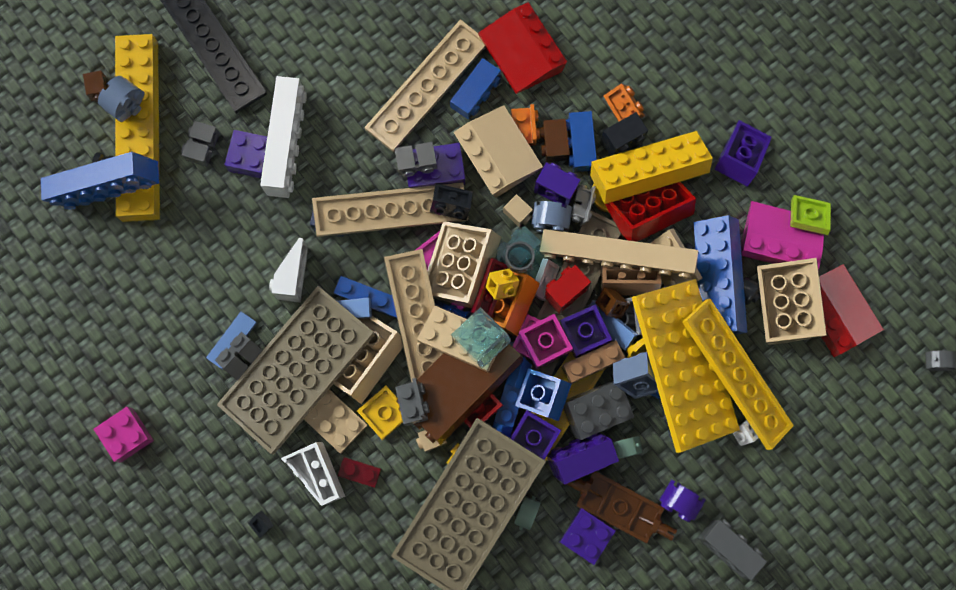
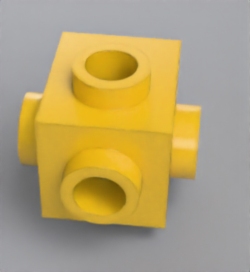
M510 268L490 272L486 289L495 300L515 296L519 286V279Z

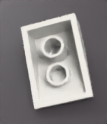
M303 238L297 240L274 273V279L270 280L269 290L272 291L277 300L301 302L308 246Z

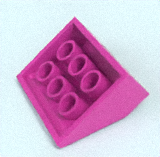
M751 201L741 242V255L772 264L817 258L819 269L823 253L824 234L790 227L791 211Z

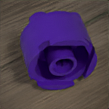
M671 479L659 499L662 501L660 505L670 512L673 509L678 511L679 517L690 523L691 519H696L706 499L702 497L699 500L700 496L679 483L675 486V481Z

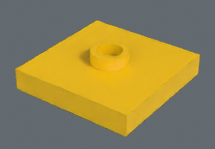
M387 385L357 410L382 441L403 423L401 412L398 410L400 406L396 402L398 398Z

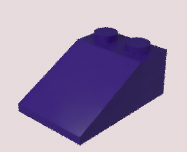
M738 120L714 170L748 187L758 173L772 137Z

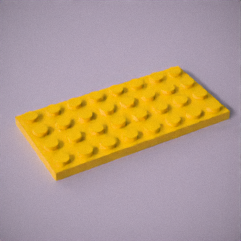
M696 279L631 297L676 453L684 452L739 431L729 392L682 323L702 303Z

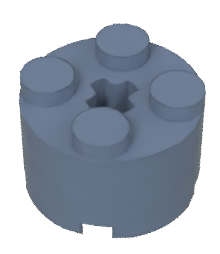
M123 76L112 78L107 83L110 86L106 90L102 89L99 94V106L119 122H123L131 115L135 116L140 112L141 107L139 105L145 95L141 89Z
M540 201V205L535 202L531 226L537 229L536 232L543 233V229L567 232L570 229L572 207L567 205V208H564L562 203L552 201Z

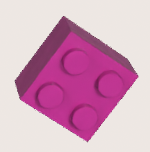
M555 314L519 331V337L536 369L557 360L573 350Z
M125 407L94 428L95 433L113 461L118 463L123 462L154 441L135 410L130 407Z

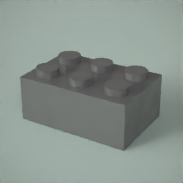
M614 380L566 399L563 407L574 437L580 440L634 418L625 392L614 385Z
M712 520L697 539L742 579L752 581L767 563L763 559L764 554L757 548H751L747 544L749 541L744 536L735 534L732 531L733 527L727 521Z

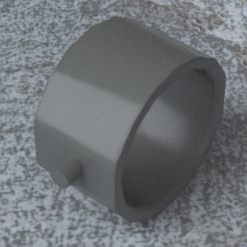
M518 241L506 246L505 262L514 273H525L529 269L531 271L534 269L535 253L531 245ZM518 247L525 248L531 254V262L522 268L513 266L508 259V254L511 250Z
M926 352V370H956V352Z

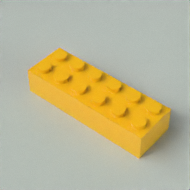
M694 131L592 161L590 176L604 204L710 173L713 158L698 132Z

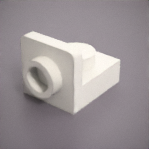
M747 420L739 425V431L733 433L740 446L752 443L759 438Z

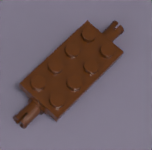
M596 471L591 474L587 481L579 478L574 480V482L565 484L580 492L581 496L576 504L578 508L584 509L593 516L646 544L653 533H658L672 541L674 536L668 532L672 534L677 532V529L661 522L660 517L664 510L662 506Z

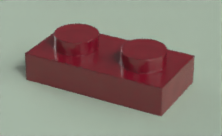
M343 457L338 476L376 488L381 469Z

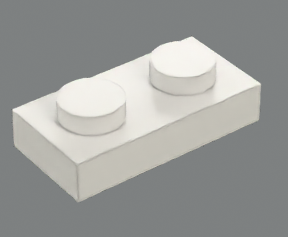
M542 259L535 279L540 283L535 297L542 301L546 300L544 298L546 285L551 280L556 279L560 268L559 265L549 259Z

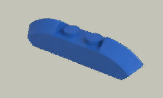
M524 357V361L507 377L500 400L503 406L497 411L493 423V428L509 438L519 407L515 406L527 370L532 367Z

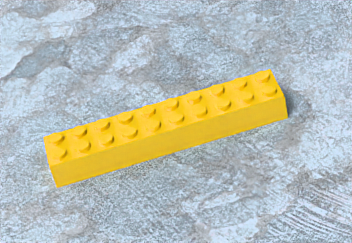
M153 34L115 36V77L123 76L145 93L139 105L141 110L137 115H131L123 122L115 119V156L135 152L158 161L159 167L158 42ZM160 181L159 184L152 185L149 189H137L134 193H123L120 197H116V217L122 222L160 220Z

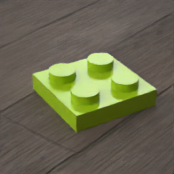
M793 195L791 199L790 227L828 235L831 228V203Z

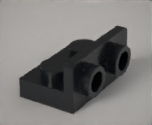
M436 183L430 213L467 220L473 192Z

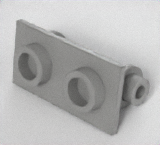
M580 185L577 188L575 201L580 202L581 205L576 203L573 205L571 218L573 222L578 223L580 221V226L591 219L592 211L590 209L596 199V193H594L596 186H593L590 190L587 189L586 185Z

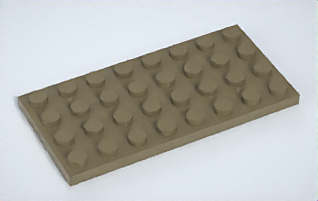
M317 286L238 381L218 402L217 406L270 454L274 455L373 338L375 333Z
M476 418L391 557L442 590H467L546 460L481 419Z

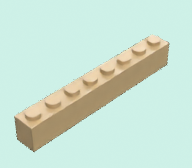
M543 229L540 247L541 254L547 259L555 260L556 257H561L567 262L582 260L583 264L593 265L594 262L601 263L603 267L612 268L613 265H618L620 269L624 270L639 268L640 272L651 273V270L659 271L660 275L671 276V273L679 274L678 277L687 279L696 274L699 254L698 250L547 229Z

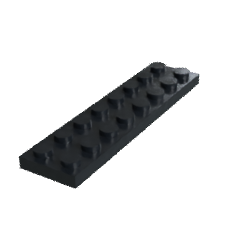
M160 0L236 114L267 95V92L205 0Z

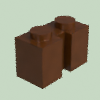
M566 119L544 120L542 127H539L540 138H544L545 144L541 145L542 156H545L546 162L568 160L570 154Z

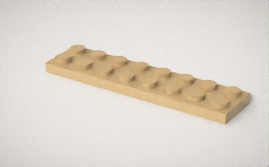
M460 19L365 126V130L394 153V148H398L486 48L478 33Z
M463 183L444 184L464 190ZM435 185L312 198L317 237L443 224V222L468 221V218L467 220H461L430 213Z
M422 249L384 257L411 382H413V378L418 379L443 354L438 350L419 343L417 340L435 306Z

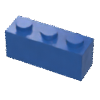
M482 58L451 99L450 108L468 120L472 115L475 116L480 109L479 105L481 102H485L489 98L490 90L493 86L496 88L502 79L500 78L501 70Z
M592 111L569 113L568 119H566L567 131H569L570 136L568 137V145L571 148L569 166H573V172L591 171V162L597 160Z

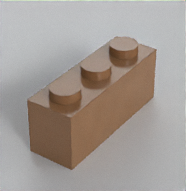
M602 267L601 292L606 287L615 289L620 295H641L661 289V275L659 271L651 270V273L640 272L639 268L624 270L620 269V267Z
M617 340L563 364L561 368L568 382L573 384L612 366L613 363L621 361L625 356Z

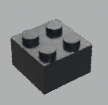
M637 112L605 129L600 143L608 156L616 155L643 146L648 129Z

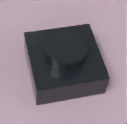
M262 510L248 522L259 538L266 535L274 526Z

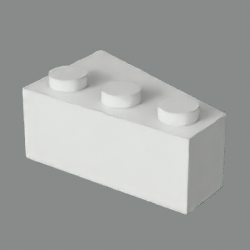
M315 442L281 458L293 470L296 477H299L305 484V487L321 506L345 497L323 442Z

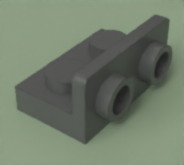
M413 378L411 383L395 387L404 426L427 421V413H430L427 401L424 402L423 399L425 394L424 385L417 378Z

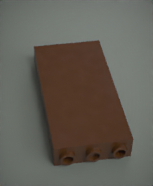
M480 317L475 321V323L493 330ZM504 340L489 372H486L443 353L417 379L424 385L425 394L423 399L424 402L427 401L430 413H427V421L414 425L419 430L423 428L427 432L425 436L432 443L436 441L442 445L524 361L522 355Z

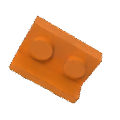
M622 83L604 95L618 122L637 112L640 118H643L645 116L642 112L644 107L639 101L636 102L633 97L635 92L631 86Z
M530 104V108L511 109V117L530 146L536 145L537 139H540V130L536 128L535 121H538V110H534V104Z

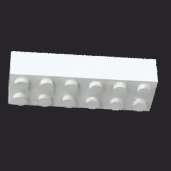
M276 77L260 184L267 196L289 198L290 192L292 193L294 189L292 175L296 174V163L294 161L295 156L298 157L299 154L297 140L301 138L302 129L299 126L300 121L304 119L302 105L306 103L307 93L304 92V86L301 85L299 78Z

